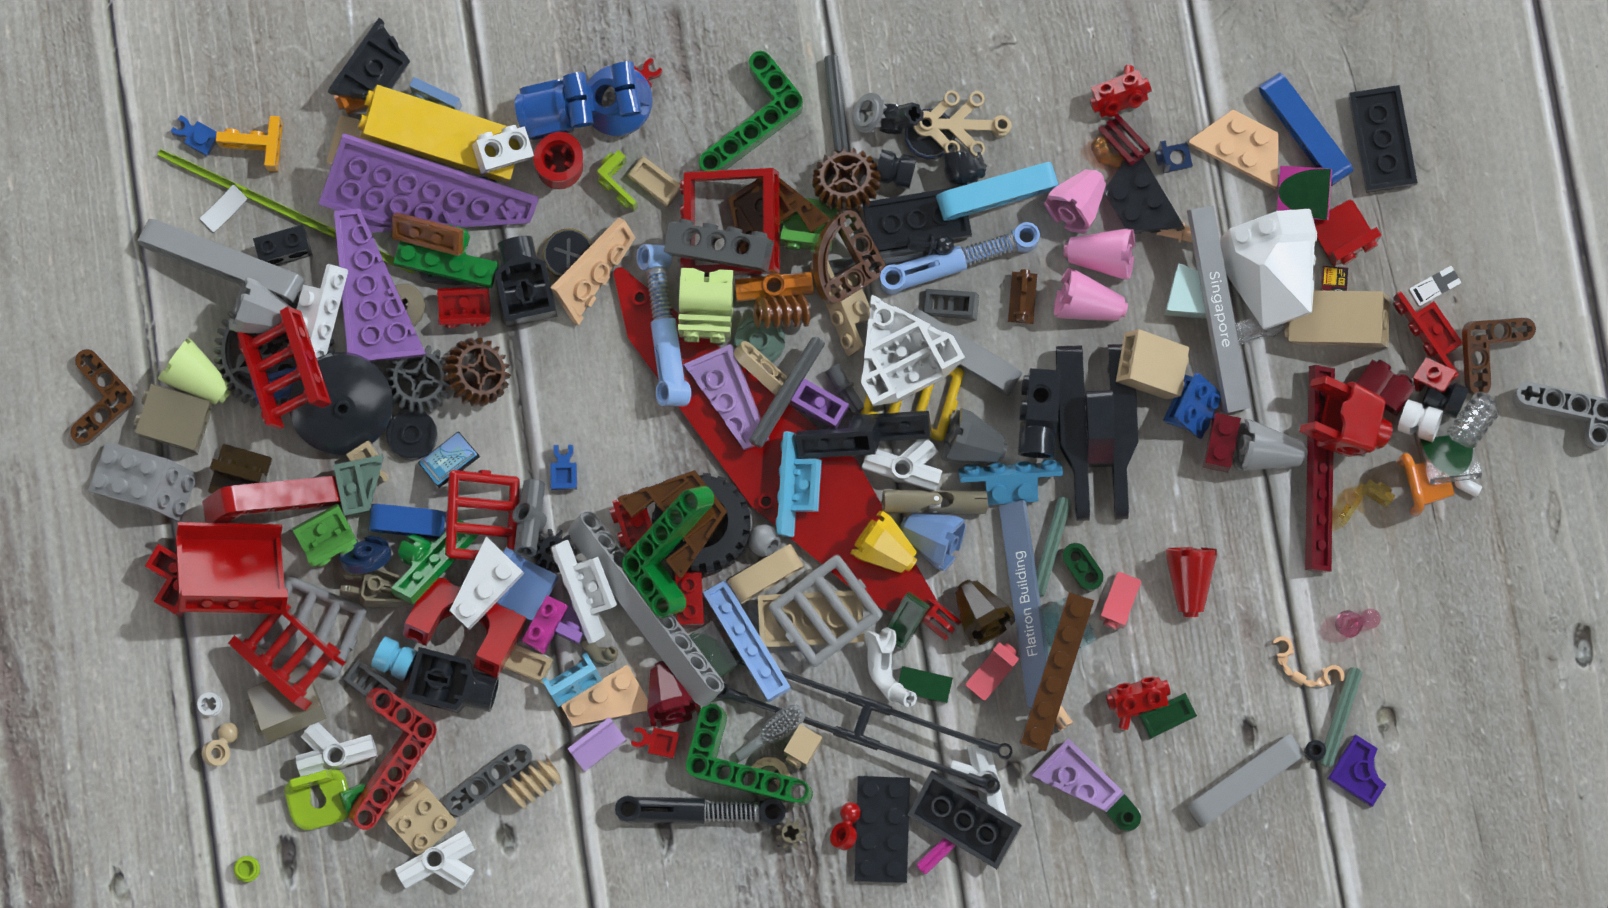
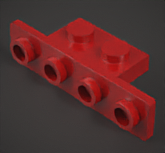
M1401 291L1396 293L1393 297L1395 301L1393 305L1396 311L1401 316L1404 314L1409 321L1408 327L1412 334L1420 337L1424 343L1422 347L1425 353L1430 358L1433 357L1437 363L1456 371L1446 355L1460 347L1462 340L1435 301L1415 312ZM1456 371L1455 377L1453 378V380H1452L1451 382H1453L1454 380H1456L1457 377L1459 376V374H1458L1457 371Z

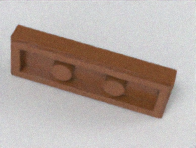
M398 212L392 215V239L456 256L463 253L464 229Z

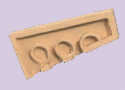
M617 218L550 287L572 322L580 325L584 319L581 315L587 306L591 307L595 302L596 297L594 295L602 284L606 285L614 264L618 265L636 238L626 221L621 218Z

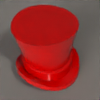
M555 132L544 137L537 145L533 161L538 176L545 185L553 189H566L579 180L583 172V151L580 143L574 136L566 132Z

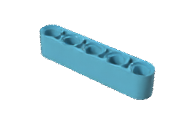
M1046 162L944 191L936 195V199L943 220L949 221L1050 192L1059 183L1052 163Z

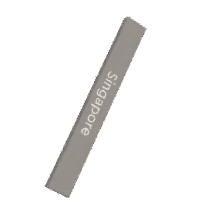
M1214 206L1187 210L1223 411L1224 413L1249 409V397Z

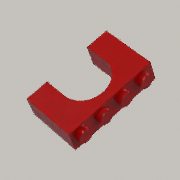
M438 578L417 600L405 621L403 636L427 646L440 622L454 615L450 609L461 588L451 584L445 578ZM495 603L479 620L485 628L487 636L476 654L474 668L498 678L524 630L526 617Z

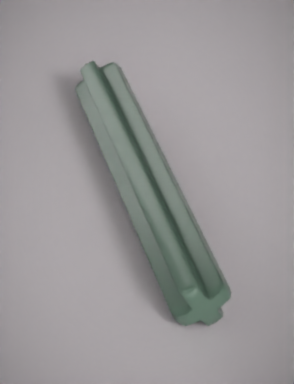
M1059 497L1036 573L1039 595L1041 597L1045 595L1071 506V500L1065 497Z
M1350 667L1348 669L1324 743L1326 754L1319 760V764L1332 767L1363 674L1362 670Z

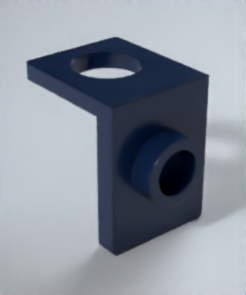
M1166 140L1160 141L1158 151H1155L1157 165L1162 167L1163 173L1193 167L1187 142L1167 146ZM1179 150L1183 152L1185 161L1181 164L1173 163L1170 159L1173 151Z

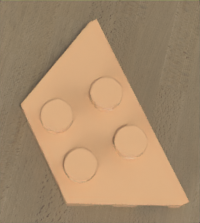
M1235 110L1230 111L1198 133L1188 143L1189 146L1273 189H1276L1278 185V132Z

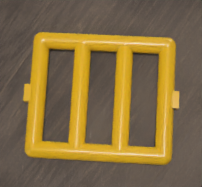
M958 367L948 374L952 376L939 424L937 430L931 428V439L937 441L945 439L952 412H956L958 405L956 399L964 375V371ZM934 384L921 390L916 411L927 410ZM866 395L861 415L880 414L873 411L874 406L868 395ZM902 400L891 403L888 413H898Z

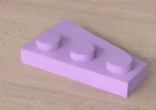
M1069 738L1032 775L1035 779L1105 812L1125 794Z

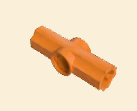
M811 272L783 275L771 273L762 277L735 279L737 302L755 301L759 296L765 298L768 296H774L775 298L777 296H784L786 298L788 295H793L794 297L797 295H813ZM771 282H777L781 285V289L778 292H771L767 289V286Z

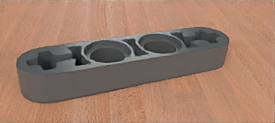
M523 744L511 747L449 794L445 801L446 809L454 816H461L467 813L500 788L503 783L508 782L512 777L528 767L532 761L531 750ZM517 750L520 752L526 751V761L524 763L521 761L515 762L513 766L517 769L512 772L510 766L503 760L508 757L511 762L516 757L515 752ZM497 765H503L507 769L506 776L500 780L495 779L492 775V770ZM475 781L485 783L486 790L482 795H474L472 793L471 786ZM466 789L468 795L474 801L470 803L466 799L462 802V810L459 811L457 808L452 810V799L455 797L458 800L463 798L465 795L462 791Z

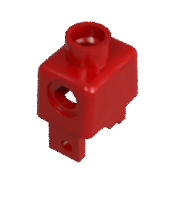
M1327 375L1311 380L1310 387L1327 394L1321 423L1315 421L1303 424L1300 427V433L1316 439L1318 447L1347 457L1373 452L1375 449L1383 448L1388 443L1393 427L1390 421L1383 418L1386 405L1383 397L1355 382L1344 384Z

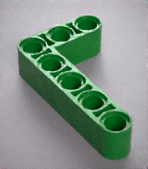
M756 51L750 56L749 71L772 102L703 152L699 158L700 171L727 170L801 114L803 109L801 94L767 52ZM762 60L767 63V66L759 70L754 67V63ZM773 80H779L783 85L779 89H773L769 86V83ZM793 99L798 102V106L790 109L785 106V102ZM769 114L778 117V121L774 124H769L764 119ZM753 129L758 135L754 139H748L744 133L747 130ZM731 144L738 148L734 154H727L724 151V148ZM707 160H715L717 166L714 169H707L704 167V163Z
M699 486L683 491L623 558L622 566L624 572L654 614L660 618L681 613L686 607L684 594L661 562L712 507L714 494L707 486Z
M710 703L708 706L701 708L686 760V770L691 776L701 781L778 799L795 805L803 806L811 801L813 797L812 788L801 779L717 758L727 723V714L715 703ZM718 710V720L709 723V713ZM710 735L712 737L711 745L707 748H702V738ZM698 761L705 762V769L701 773H695L694 766ZM724 767H729V777L720 780L719 771ZM749 773H754V783L750 786H745L744 777ZM772 780L780 781V788L776 792H770L768 789L769 783ZM804 786V796L800 799H795L793 795L795 788Z

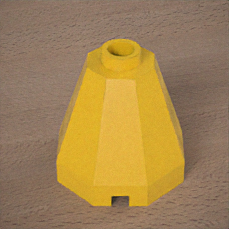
M879 511L876 516L880 519L877 522L873 519L869 522L855 543L858 550L852 549L850 554L858 560L902 573L904 570L909 572L917 561V558L914 557L917 551L893 518L884 511Z

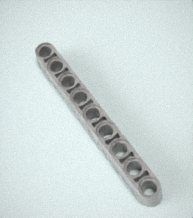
M588 510L583 511L568 529L570 538L587 560L595 557L599 558L613 595L691 698L700 706H708L723 690L724 683L673 615L660 618L654 614L623 570L622 561L626 555L625 551L595 513Z

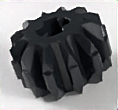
M548 529L549 537L545 538L542 533L539 534L538 537L542 543L538 542L537 549L540 550L536 551V555L533 558L541 557L536 562V565L542 566L546 563L545 569L548 571L554 565L556 573H560L559 567L551 553L547 554V552L551 550L552 545L565 540L570 542L571 538L570 535H567L562 539L563 531L561 529L557 531L556 536L553 535L552 529ZM570 544L572 551L575 550V544Z

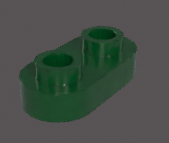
M1080 543L1069 544L1062 554L1063 563L1083 590L1094 591L1098 589L1103 582L1102 570L1084 545ZM1072 553H1078L1080 556V560L1073 561L1071 560L1070 555ZM1092 574L1095 579L1094 582L1088 583L1085 580V576Z
M1125 794L1105 812L1113 823L1125 832L1133 831L1141 822L1139 810ZM1130 813L1133 817L1132 822H1125L1123 815Z

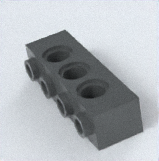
M679 219L678 223L670 221L664 252L670 256L768 272L774 242L767 238L766 233L752 231V235L743 234L742 229L728 227L727 231L719 230L717 225L703 223L701 227L693 225V221ZM699 234L700 240L698 244L691 246V238ZM723 238L724 246L720 250H715L716 241ZM743 243H748V251L745 254H740V246Z

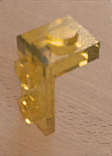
M1371 479L1365 485L1360 482L1352 494L1356 499L1351 506L1346 504L1339 514V517L1342 518L1339 526L1344 527L1365 495L1387 508L1395 498V495L1391 493L1392 489L1382 482L1377 484Z

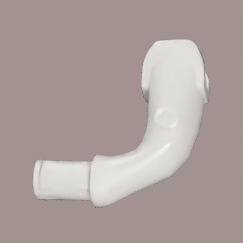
M888 627L883 628L880 634L866 631L865 642L867 645L868 669L872 681L888 701L892 703L898 702L906 707L913 706L917 700L916 693L905 689L892 676V651L896 645L895 631Z

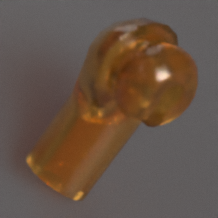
M1095 137L1091 143V150L1096 161L1100 164L1119 169L1123 158L1110 153L1106 144L1107 140L1104 137Z

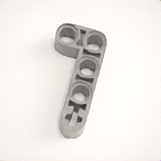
M1533 382L1522 383L1514 391L1513 402L1518 408L1585 422L1584 443L1589 449L1599 450L1608 443V416L1606 418L1601 417L1597 413L1598 406L1604 407L1608 412L1607 398ZM1524 391H1528L1527 395L1531 397L1528 401L1525 400V395L1522 394ZM1546 396H1554L1557 400V406L1552 407L1548 405ZM1572 401L1581 403L1582 412L1573 410L1571 406ZM1592 432H1600L1603 436V442H1596L1592 437Z

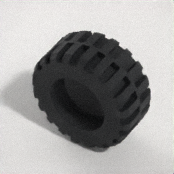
M703 473V475L699 476L727 510L725 515L726 528L723 536L717 543L701 550L687 571L701 572L702 575H707L708 572L713 571L715 573L720 572L722 568L730 567L735 563V559L741 556L745 550L744 548L748 543L751 529L750 512L743 495L738 492L736 486L732 483H727L725 478L720 476L717 478L713 477L711 473ZM656 504L654 512H652V525L663 514ZM682 539L665 559L684 546L686 542Z

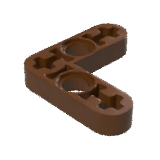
M1531 319L1470 321L1464 325L1462 329L1465 387L1469 388L1468 393L1482 396L1487 394L1491 388L1489 344L1530 340L1536 332L1535 323ZM1497 324H1501L1504 327V334L1501 338H1497L1493 332ZM1522 325L1527 327V331L1523 333L1512 332V327H1522ZM1475 329L1486 330V334L1471 336V331ZM1475 351L1480 352L1482 355V361L1477 366L1471 361V356ZM1472 370H1482V373H1472ZM1482 381V386L1474 387V382Z
M90 349L80 351L76 355L75 364L104 397L71 427L70 434L72 439L83 446L92 443L127 412L134 403L132 392L104 361ZM85 356L88 358L93 356L94 358L91 361L99 369L93 372L88 365L82 367L84 364L82 359ZM104 373L110 374L112 378L111 383L106 387L98 384L99 376ZM127 393L128 395L125 397L127 402L125 404L121 402L116 404L114 407L118 411L114 413L107 403L110 401L114 405L118 401L117 394L125 395ZM100 409H106L109 412L108 420L103 423L97 422L95 417ZM91 419L99 427L96 431L93 427L88 429L87 434L89 436L84 439L82 436L77 438L79 436V428L85 430L90 426L87 420Z

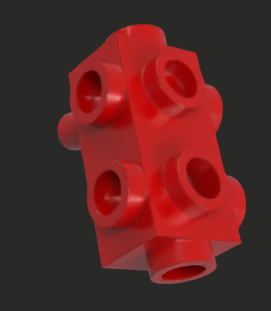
M1126 65L1124 67V75L1091 87L1093 98H1090L1089 101L1093 112H1099L1101 118L1104 116L1114 117L1120 110L1128 107H1140L1142 102L1149 100L1147 93L1152 92L1147 77L1143 79L1139 70L1134 71V66Z
M1145 677L1140 682L1132 684L1121 683L1115 688L1109 689L1110 694L1106 695V701L1109 710L1113 709L1118 718H1120L1118 727L1128 730L1132 716H1138L1140 712L1168 706L1167 696L1171 695L1167 680L1161 681L1159 677Z

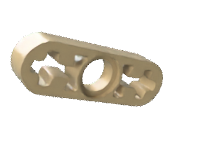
M746 341L741 342L733 350L734 357L776 396L787 376L752 344Z

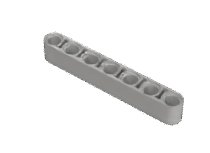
M148 219L137 240V243L147 250L238 285L245 284L244 280L246 277L257 280L288 304L294 303L304 283V279L294 272L155 219Z

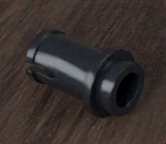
M1319 740L1308 742L1304 750L1306 759L1310 761L1321 760L1326 754L1324 743ZM1312 747H1314L1317 750V755H1314L1312 753Z

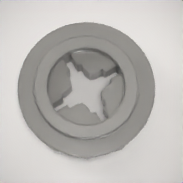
M867 93L858 100L853 111V123L857 130L863 133H874L875 127H881L880 121L882 118H886L883 112L887 109L883 104L884 98L876 93ZM874 111L872 116H868L866 112Z

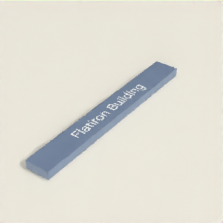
M1022 500L999 505L1027 706L1031 709L1048 659V650L1026 501Z

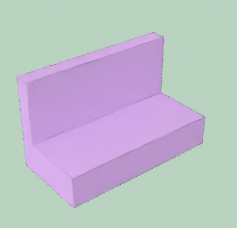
M609 717L570 746L568 750L586 772L627 740Z

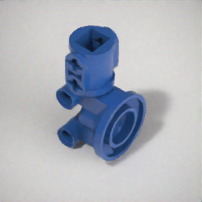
M625 61L600 69L590 78L588 83L586 74L584 72L564 75L563 79L522 87L519 89L520 94H517L515 98V112L520 128L525 126L529 140L543 139L555 132L570 133L574 131V128L590 125L606 135L625 136L637 131L646 122L651 112L653 98L646 78L634 69L632 61ZM612 86L615 89L616 100L611 106L603 107L602 97L604 92Z

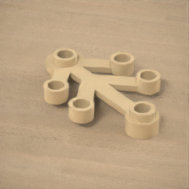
M948 91L944 95L943 100L931 112L923 111V120H929L931 126L925 127L922 121L913 126L919 135L924 137L931 136L943 148L944 153L949 152L948 145L955 146L956 151H960V145L954 140L949 141L940 130H950L974 158H977V153L973 151V146H979L981 148V155H983L985 145L980 141H975L965 130L991 131L996 137H1004L1010 132L1012 127L1011 121L1003 115L996 116L993 120L964 119L975 108H979L984 103L985 97L979 91L972 92L968 101L950 119H939L949 107L956 106L960 99L956 91ZM948 95L955 97L954 103H950L947 100ZM978 96L980 103H974L972 97ZM999 121H1003L1005 123V129H1000L998 127Z

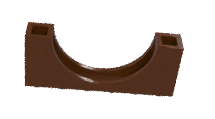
M1070 592L1066 595L1043 675L1020 739L1021 744L1045 752L1047 750L1094 603L1092 599Z

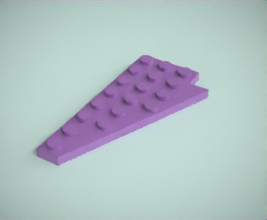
M345 133L342 134L319 199V205L337 211L360 208L370 232L392 231V215L396 212L445 225H453V227L530 223L538 203L537 196Z

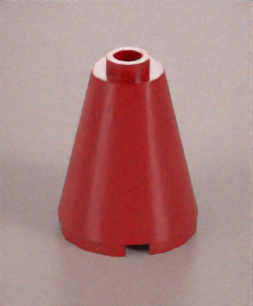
M1193 547L1166 549L1165 556L1178 612H1183V617H1199V612H1204L1216 563L1217 549L1201 547V549Z

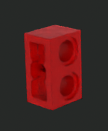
M686 572L681 579L675 574L676 585L686 598V607L684 611L677 614V621L682 628L704 627L702 573Z

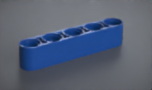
M1279 72L1258 87L1263 99L1315 168L1332 169L1331 186L1353 172V167L1282 73Z

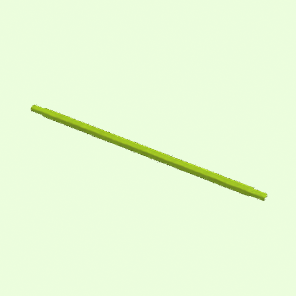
M162 149L157 154L171 163L224 188L230 189L232 185H235L248 199L337 240L336 230L177 155L170 154ZM379 250L383 261L394 266L395 257ZM400 268V269H402V270H404V271H406V272H408V273H411V274H414V272H415V271H413V270H408V269Z

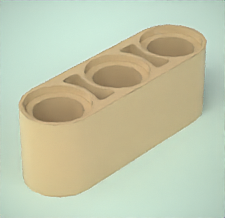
M789 544L733 576L727 581V584L738 602L743 604L804 568V565L793 546Z

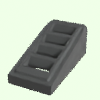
M938 289L925 290L923 312L926 314L977 320L979 295L976 292ZM934 296H938L937 309H933ZM945 297H949L947 310H943ZM955 298H959L958 311H954ZM966 299H969L968 311H965Z
M359 659L343 678L344 682L365 698L368 692L376 688L379 683H382L380 688L391 691L398 697L402 694V691ZM362 670H365V674L356 684L354 681L362 672ZM373 676V677H374L373 680L370 682V684H369V685L367 686V688L364 690V689H363L364 685L367 683V681L370 679V677ZM381 693L376 697V705L378 707L383 706L386 698Z

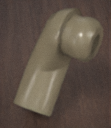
M587 639L581 643V646L595 663L611 664L617 660L619 655L618 650L613 646L609 648L598 647L595 642L589 644Z

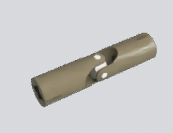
M883 490L882 511L885 513H923L929 511L930 513L986 514L988 497L986 491L952 490L926 492L920 490ZM942 497L949 501L950 506L941 508Z

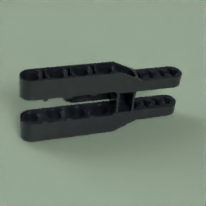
M1107 344L1109 352L1107 372L1110 375V390L1086 391V393L1084 389L1082 345L1056 346V370H1061L1058 411L1059 447L1074 473L1076 521H1090L1088 467H1112L1115 520L1129 518L1127 466L1136 449L1139 438L1136 388L1116 382L1122 344Z

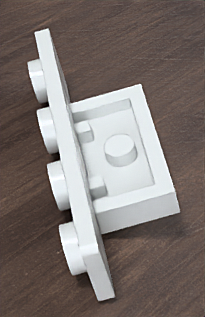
M331 264L326 265L321 288L303 285L297 310L302 312L316 358L327 354L348 274L347 269Z
M565 540L551 548L553 558L563 577V584L567 588L572 600V606L581 623L582 632L588 643L591 644L605 636L597 613L613 608L617 604L599 558L595 557L577 563L569 541Z

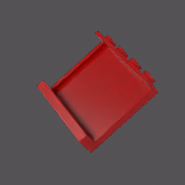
M178 522L175 544L179 612L285 614L288 590L284 586L281 548L282 525Z

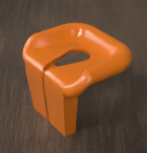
M1403 453L1397 459V464L1400 467H1404L1408 484L1411 487L1410 492L1414 503L1410 509L1412 516H1419L1427 504L1455 495L1450 475L1441 472L1432 462L1415 464L1412 456L1408 453Z

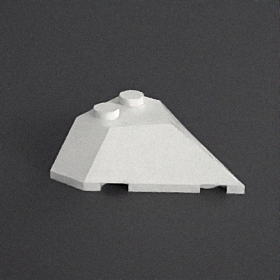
M874 295L871 296L861 384L873 406L899 402L944 379L965 360V356L953 335L945 331L942 332L930 326L929 323L895 306H890Z

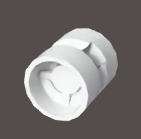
M1408 399L1399 421L1398 431L1409 435L1417 433L1419 438L1433 442L1441 423L1443 410L1430 406L1424 409L1421 403Z

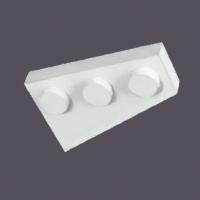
M486 537L450 611L470 630L523 576L524 572Z

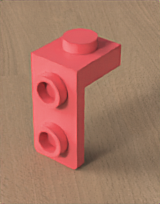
M1122 572L1116 574L1099 620L1104 621L1103 625L1118 630V627L1121 629L1125 627L1131 607L1141 585V580Z
M999 642L988 658L967 681L966 687L980 699L986 701L1018 663L1019 658L1016 656L1018 652L1008 643L1002 645Z

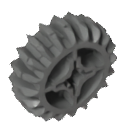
M427 345L425 348L427 356L401 358L399 362L395 359L390 360L395 369H386V372L392 375V377H387L386 379L389 384H393L390 386L392 394L395 393L393 395V402L401 400L399 404L401 409H404L409 404L408 410L413 413L416 406H418L420 414L424 413V406H428L429 411L433 412V403L436 402L439 407H442L443 403L440 398L443 397L447 400L450 398L449 394L445 392L450 383L443 380L444 376L448 374L442 370L446 364L444 361L446 356L439 359L441 355L439 349L431 354L432 348L430 345ZM417 360H421V362H419L418 366L415 369H405V371H403V369L408 364ZM429 362H432L440 369L441 380H437L428 374ZM424 373L423 376L427 380L420 381V384L417 386V382L413 378H419ZM400 378L412 384L411 397L401 390ZM437 388L431 395L419 398L425 389Z

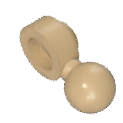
M230 722L222 724L218 729L219 739L209 741L204 745L202 758L207 765L217 767L229 760L230 748L227 744L234 742L239 736V730L235 724ZM212 749L217 753L216 758H213L211 755Z

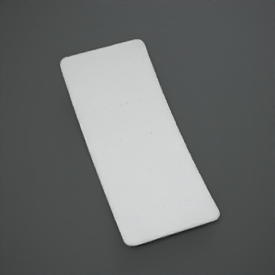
M232 185L200 217V220L212 232H215L247 200V197L235 185Z

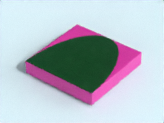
M1280 166L1277 211L1310 209L1313 219L1329 220L1332 169Z

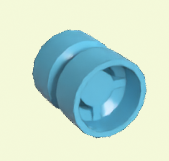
M385 636L375 652L371 667L384 673L390 670L391 676L405 682L413 670L417 651L407 646L400 648L399 642Z

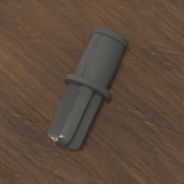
M840 364L829 368L825 373L836 388V395H840L843 401L849 404L848 409L852 414L862 410L864 404L853 388L854 383L849 382Z

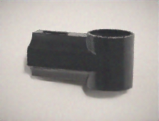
M913 102L903 105L884 104L887 107L883 112L886 118L881 119L880 131L893 135L902 134V129L916 126L920 121H923L924 112L919 104Z

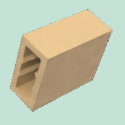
M1140 329L1124 333L1116 382L1166 400L1180 397L1185 385L1184 376L1189 362V347Z

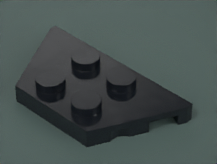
M381 18L377 19L328 89L329 94L366 100L368 91H373L376 85L393 89L405 72L410 60L404 51L400 50L394 36H390L384 28L385 23Z
M1132 152L1129 154L1131 157L1135 156ZM1141 158L1132 166L1124 161L1105 187L1104 193L1125 229H1133L1134 234H1141L1142 232L1157 233L1165 229L1184 230V224L1145 159Z

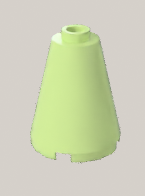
M190 338L183 342L168 362L166 369L157 378L165 384L198 398L208 400L214 405L218 401L223 404L232 392L228 390L227 384L229 382L227 379L222 378L220 371L217 370Z

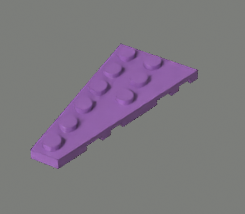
M360 208L334 211L339 267L348 270L342 293L347 352L365 357L371 362L427 356Z

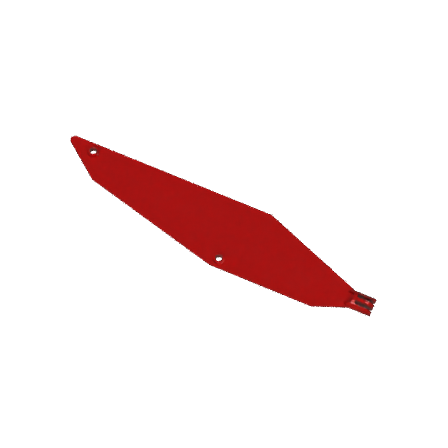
M618 267L614 270L613 274L627 337L658 378L651 322L654 319L652 318L653 310L650 304L652 301H650L649 289L624 268ZM638 295L645 296L642 302L636 301ZM671 308L669 310L672 311L670 315L673 316L672 318L676 319L678 332L679 313L676 312L673 308ZM678 332L684 381H687L691 388L689 404L678 407L748 503L776 526L784 431L797 433V431L820 429L788 404L769 435V441H766L759 448L754 446L747 450L743 449L726 425L724 419L716 411L709 398L696 383L694 377L683 365L718 350L720 347L715 343H711L710 339L699 338V342H686L684 337H679ZM740 364L762 419L774 400L775 395ZM853 456L803 458L822 460L818 512H796L794 537L789 538L822 565L833 556L839 555L858 580H862L866 586L865 590L879 608L895 613L904 596L908 592L912 593L930 606L921 622L946 642L949 637L930 621L934 619L944 629L953 634L955 628L938 615L937 612H942L958 626L961 624V620L937 601L916 563L909 572L904 570L902 573L858 560L850 554L852 549L858 550L855 546L857 539L872 519L876 522L880 519L876 515L879 511H882V504L857 460ZM764 498H769L771 500L769 506H763L761 504ZM836 568L831 571L836 577H838L842 582L849 586Z

